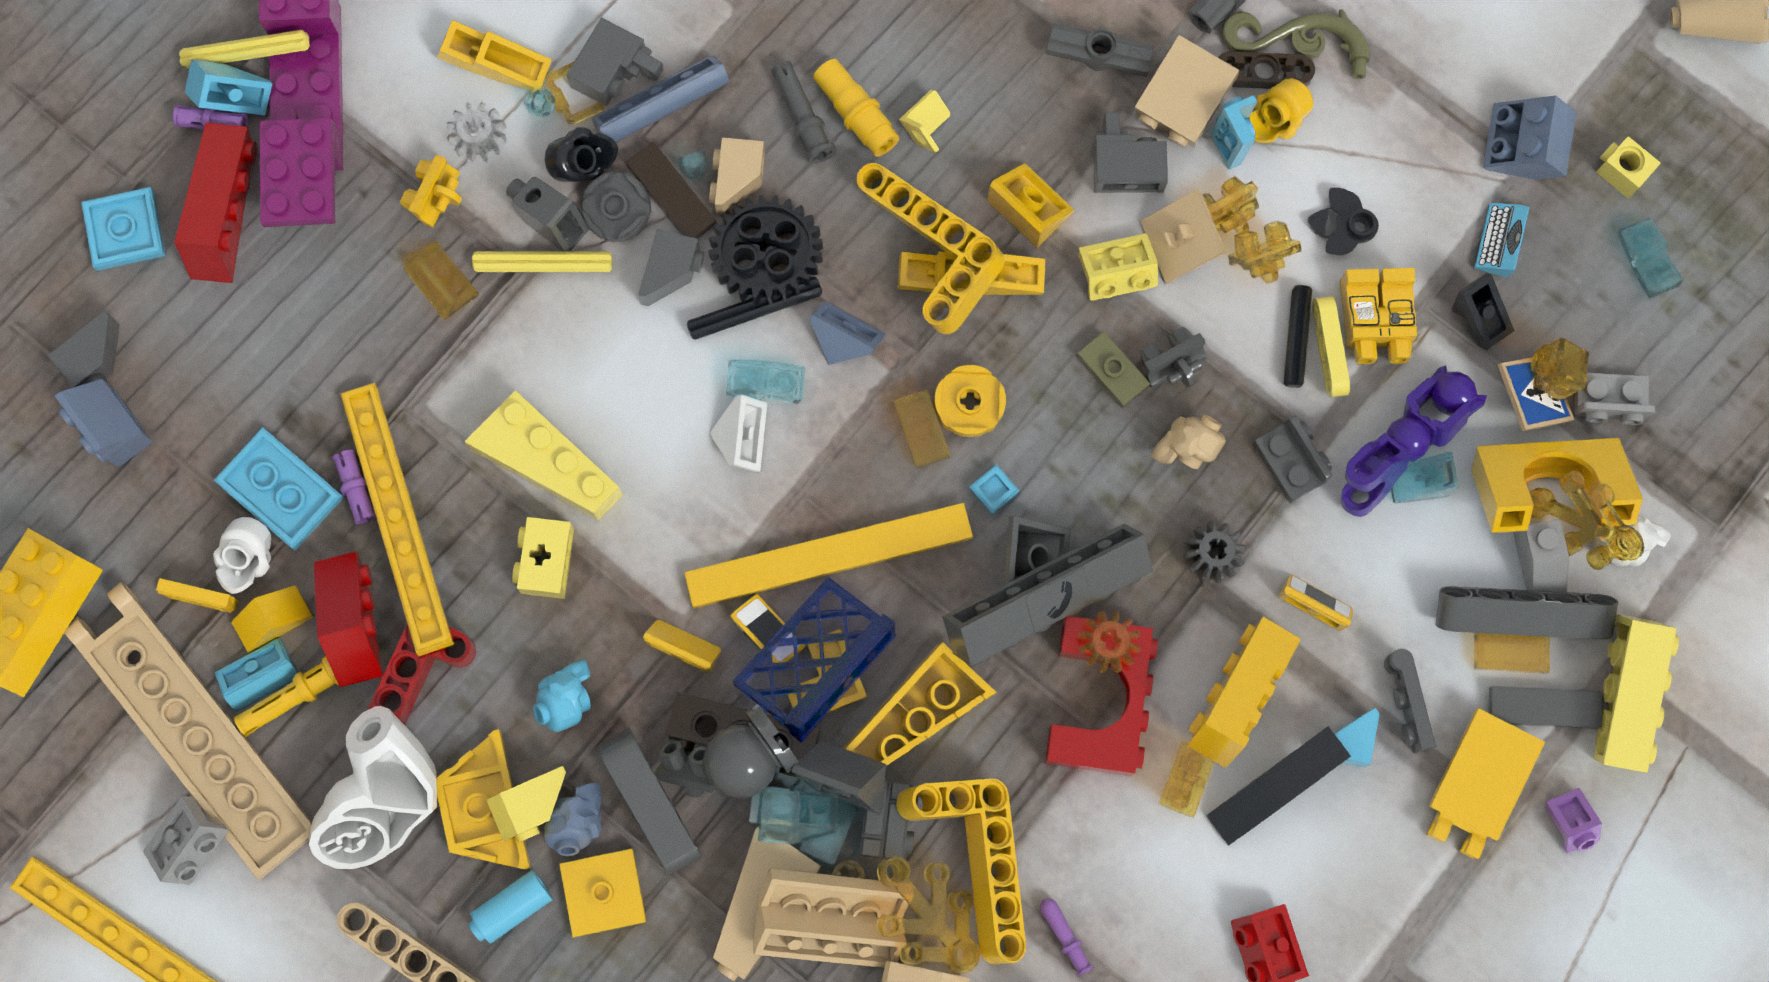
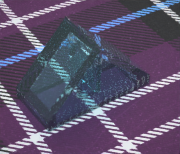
M1445 452L1409 462L1407 470L1398 478L1391 489L1393 503L1444 498L1459 488L1453 452Z

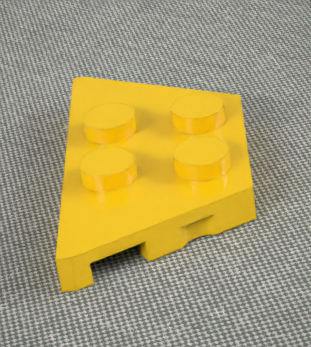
M497 729L488 734L489 737L477 747L463 755L453 767L445 770L436 778L437 798L449 853L528 870L531 869L525 840L519 842L517 836L503 841L486 801L501 792L513 788L501 730Z

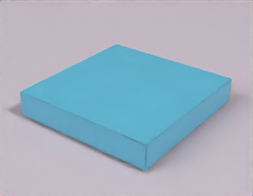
M151 187L81 202L92 266L96 271L166 256L155 192Z

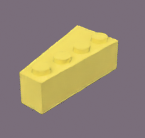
M516 390L465 440L466 445L472 452L487 458L499 467L527 480L530 484L545 490L598 521L623 496L615 482Z

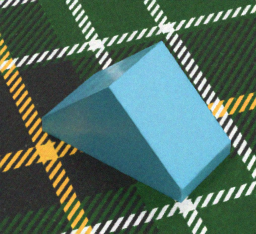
M1376 708L1366 712L1334 733L1351 755L1350 758L1343 762L1344 764L1362 768L1371 764L1380 715Z

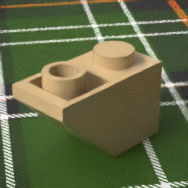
M722 138L721 149L714 150L713 170H718L717 183L711 182L709 203L715 204L717 216H722L723 213L727 214L733 209L732 205L740 204L762 186L765 160L764 141Z

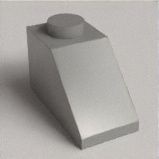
M1561 520L1529 525L1528 531H1516L1513 533L1526 589L1567 592L1569 553Z

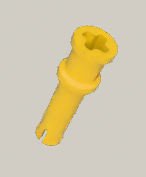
M326 656L322 658V663L305 673L300 671L295 674L293 682L268 696L250 709L236 715L234 722L240 732L247 737L258 730V728L268 724L304 701L313 702L318 699L317 695L334 684L338 685Z

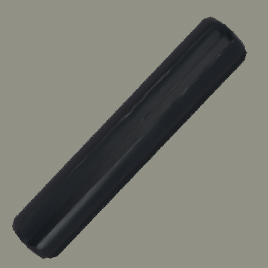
M1295 285L1291 294L1283 382L1286 387L1301 388L1304 384L1312 288L1306 285Z

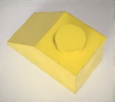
M563 766L486 800L503 841L517 836L518 841L522 842L539 834L537 826L550 821L566 774Z

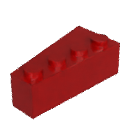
M205 122L174 241L190 279L233 283L246 196L250 185L251 165L257 157V143L252 141L246 126Z

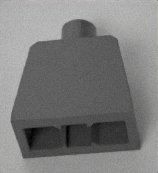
M532 177L527 183L517 178L508 185L506 195L512 199V205L522 220L559 250L571 251L588 232L587 224L574 202L539 178Z

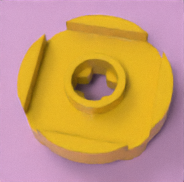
M963 365L952 370L950 374L940 381L935 392V411L943 428L962 437H978L993 431L1001 420L1006 406V394L1001 382H998L997 378L991 375L992 373L989 370L977 365ZM967 393H974V399L980 400V405H975L973 410L966 409V405L960 403V399H965Z

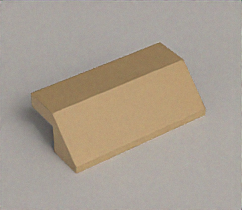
M770 868L758 895L753 953L754 955L882 968H885L886 961L898 963L907 943L901 920L913 896L911 885Z

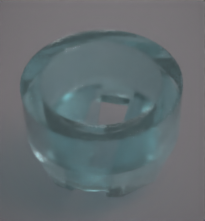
M535 88L527 92L524 106L531 115L546 117L554 110L555 99L549 90ZM534 100L543 102L542 108L534 105Z
M704 151L690 153L677 159L682 174L689 179H694L693 171L698 170L701 177L707 171L708 165Z

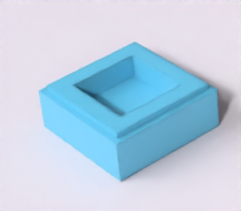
M997 464L969 486V490L991 515L996 513L1019 493V489Z

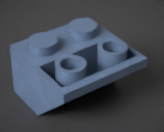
M1556 95L1494 103L1483 168L1488 171L1533 180L1566 177L1576 111Z
M103 379L60 391L55 395V398L62 406L57 410L61 417L70 427L74 426L82 434L78 437L82 446L90 455L95 454L102 463L108 460L116 467H120L153 443L150 436L114 387Z

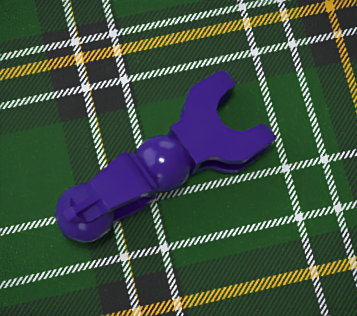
M1446 365L1439 367L1431 378H1427L1407 396L1403 417L1392 422L1384 434L1377 440L1365 444L1349 460L1345 472V479L1348 483L1344 486L1341 495L1343 509L1349 514L1358 517L1369 514L1386 497L1398 478L1407 470L1408 462H1414L1423 457L1432 444L1438 447L1447 445L1465 426L1468 418L1484 406L1487 395H1477L1475 383L1468 375L1459 371L1447 372ZM1432 397L1433 404L1439 412L1450 417L1443 422L1436 419L1431 421L1428 416L1420 415L1418 413L1419 409ZM1357 490L1368 493V499L1363 503L1353 502L1350 496Z

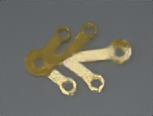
M1570 471L1563 475L1559 481L1560 487L1564 493L1569 495L1578 511L1557 502L1554 494L1549 489L1535 488L1529 492L1534 504L1531 515L1532 519L1538 520L1550 514L1581 529L1576 533L1568 532L1564 535L1569 556L1581 551L1583 545L1597 537L1608 541V545L1606 547L1598 545L1587 552V562L1595 570H1601L1608 566L1614 558L1621 561H1633L1643 555V538L1633 527L1624 525L1612 506L1615 495L1608 485L1600 484L1591 489L1588 494L1589 502L1582 491L1585 488L1583 476L1577 471ZM1592 505L1600 510L1608 525L1602 523Z
M900 856L884 858L877 868L880 882L887 887H894L920 919H903L894 914L882 915L876 924L878 933L882 937H896L899 934L935 935L944 947H923L918 942L905 943L900 949L902 962L907 965H919L923 961L945 962L947 967L954 973L966 974L971 972L980 960L979 947L969 938L970 909L973 905L972 895L966 890H956L951 892L947 899V882L950 878V870L944 863H931L924 872L926 881L931 885L930 905L910 882L911 869L909 863ZM889 865L894 870V875L891 879L887 874ZM935 868H938L941 872V877L938 881L934 877ZM959 895H961L964 900L963 906L961 908L957 905V898ZM946 899L949 909L955 912L954 933L946 925ZM889 919L893 923V929L890 933L886 929V922ZM912 947L916 950V958L914 960L909 956V951ZM959 948L963 952V958L961 961H959L957 957V952Z

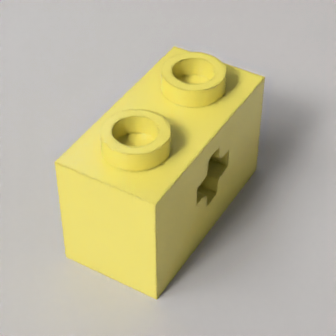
M527 517L526 527H520L518 548H522L521 562H515L512 581L514 584H517V589L521 594L565 599L575 529L571 522ZM545 550L550 559H544L542 566H540L535 560V556H541L542 551Z

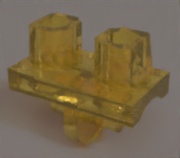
M1236 176L1228 179L1221 186V194L1224 197L1218 201H1215L1209 193L1203 194L1217 231L1222 230L1224 233L1235 229L1240 235L1249 232L1247 221L1255 217L1254 210L1259 208L1256 199L1258 187L1253 181L1244 184Z
M1280 221L1268 223L1263 227L1266 242L1259 244L1257 232L1246 231L1234 235L1235 253L1228 255L1229 265L1239 264L1244 270L1250 269L1252 278L1260 276L1267 284L1277 281L1279 276L1278 270L1285 268L1283 258L1302 251L1300 241L1291 239L1287 224Z
M1181 742L1158 805L1194 818L1214 761L1191 748L1187 743Z

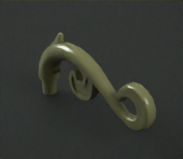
M1343 9L1339 10V16L1317 13L1292 19L1252 43L1243 42L1237 37V31L1242 27H1249L1257 36L1261 33V24L1252 14L1242 11L1233 13L1227 17L1223 24V42L1232 51L1255 52L1291 36V47L1295 54H1302L1310 59L1319 57L1324 51L1325 38L1319 31L1315 32L1312 39L1307 38L1305 33L1315 29L1332 32L1345 42V44L1341 43L1340 46L1349 53V62L1352 63V78L1363 79L1366 77V63L1370 61L1368 42L1359 28L1350 21Z

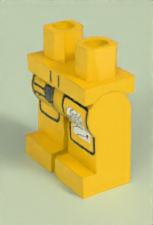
M1383 268L1380 274L1379 269H1347L1340 279L1344 324L1347 335L1346 348H1353L1357 365L1375 363L1377 361L1378 347H1388L1389 363L1405 364L1411 358L1412 343L1417 338L1413 294L1415 268Z

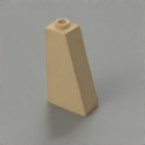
M761 824L758 825L754 832L713 956L719 962L716 969L732 981H735L738 976L746 980L761 958V955H754L753 942L758 895L769 869L817 874L821 869L819 864Z

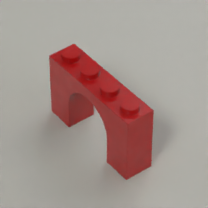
M1072 616L1064 618L1059 657L1094 661L1110 667L1120 677L1124 685L1126 703L1119 720L1104 729L1089 730L1052 724L1049 727L1045 764L1124 776H1133L1136 773V768L1142 769L1145 747L1139 746L1140 732L1147 731L1149 711L1143 710L1145 696H1151L1153 687V675L1148 674L1149 660H1155L1158 639L1152 638L1153 628Z

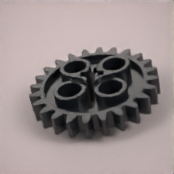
M760 195L756 205H753L749 198L745 199L746 208L744 209L735 204L732 205L734 215L730 216L723 213L724 225L715 224L714 231L717 236L709 238L713 249L708 250L710 260L714 261L711 263L713 273H719L717 275L719 284L728 283L727 289L730 295L739 289L741 301H744L749 295H753L755 305H758L761 297H767L769 305H772L776 295H779L784 302L787 301L786 292L792 291L797 296L800 295L798 285L801 283L809 287L811 283L808 274L818 275V266L815 263L823 262L822 252H820L823 249V241L819 238L821 236L819 226H813V216L808 215L804 217L805 213L802 205L792 210L791 199L785 201L783 205H779L777 195H774L771 203H766L763 195ZM749 229L760 230L754 235L745 234ZM785 233L794 234V236L788 240H783L779 238L781 235ZM743 260L753 261L745 267L738 265ZM783 264L788 266L783 271L772 270L777 265Z

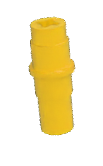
M831 59L822 64L814 73L813 79L843 118L845 128L853 131L874 156L879 157L895 147L900 138L892 128L891 122L879 109L880 103L877 99L871 98L863 87L855 82L838 59Z

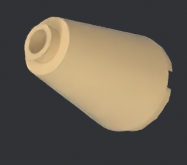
M1677 0L1676 7L1670 8L1671 28H1677L1679 35L1754 44L1767 43L1769 41V18H1767L1769 0Z

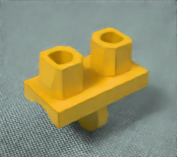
M435 155L433 161L420 160L415 170V177L422 183L418 191L412 189L405 190L400 200V204L424 225L434 227L440 213L445 212L448 204L459 206L462 201V197L455 192L459 184L457 179L460 172L449 165L447 159L439 155Z

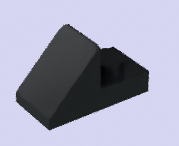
M1485 273L1459 291L1452 306V311L1467 318L1479 347L1488 350L1515 331L1492 274Z

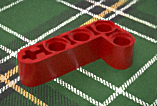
M407 624L367 710L376 706L385 707L388 696L398 693L401 696V704L398 709L392 712L405 725L434 660H439L457 668L466 667L475 659V644L464 633L449 627L453 642H465L466 648L462 656L451 658L449 656L450 646L418 656ZM408 660H415L417 665L416 672L411 677L403 678L400 672L401 666Z

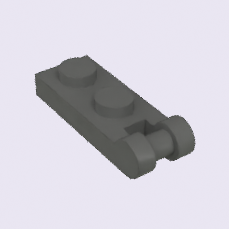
M1398 649L1385 658L1384 667L1395 678L1397 688L1394 689L1393 694L1398 710H1403L1406 724H1403V735L1405 742L1408 746L1412 745L1414 753L1435 748L1436 743L1414 658L1410 651Z

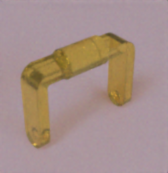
M574 62L552 71L546 76V82L550 89L548 95L558 113L562 112L566 122L571 125L579 123L604 109L602 103H596L573 115L568 109L570 106L562 90L557 88L554 81L567 76Z

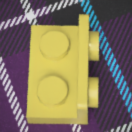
M1147 233L1079 247V259L1088 282V295L1091 301L1144 291L1158 286V261Z

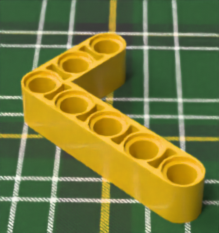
M877 163L864 165L857 174V184L865 195L883 210L956 258L925 301L922 312L924 318L937 332L941 334L955 332L1004 266L1003 253L988 236L882 165ZM883 178L880 186L871 189V185L875 180ZM909 196L908 203L902 207H897L901 198ZM937 214L932 224L924 225V221L929 215ZM964 232L960 242L951 244V239L955 234ZM992 251L987 261L978 262V258L983 252ZM970 279L969 287L962 292H957L959 283ZM949 308L947 317L936 321L938 312L941 309Z
M978 779L925 783L902 790L897 797L896 806L899 814L906 820L965 818L981 956L986 962L994 965L1019 961L1026 952V938L1007 787L998 779ZM983 790H985L988 795V804H986L983 800ZM950 792L953 793V795L955 796V807H953L950 803ZM917 794L921 797L923 802L922 810H920L916 804ZM988 827L991 829L993 834L992 841H990L987 837ZM992 864L997 870L996 879H994L991 873ZM997 901L1001 906L1000 917L997 915L995 910ZM1001 939L1006 946L1004 955L1000 950Z

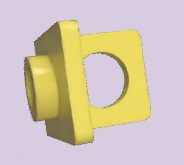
M930 90L899 120L916 145L936 153L939 148L930 134L950 117V111L935 90Z

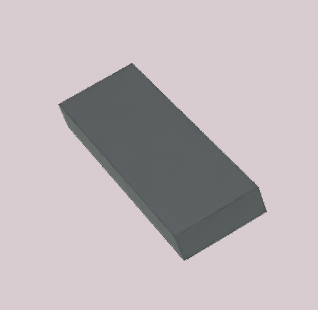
M1492 686L1489 687V714L1511 725L1599 729L1602 728L1601 691Z

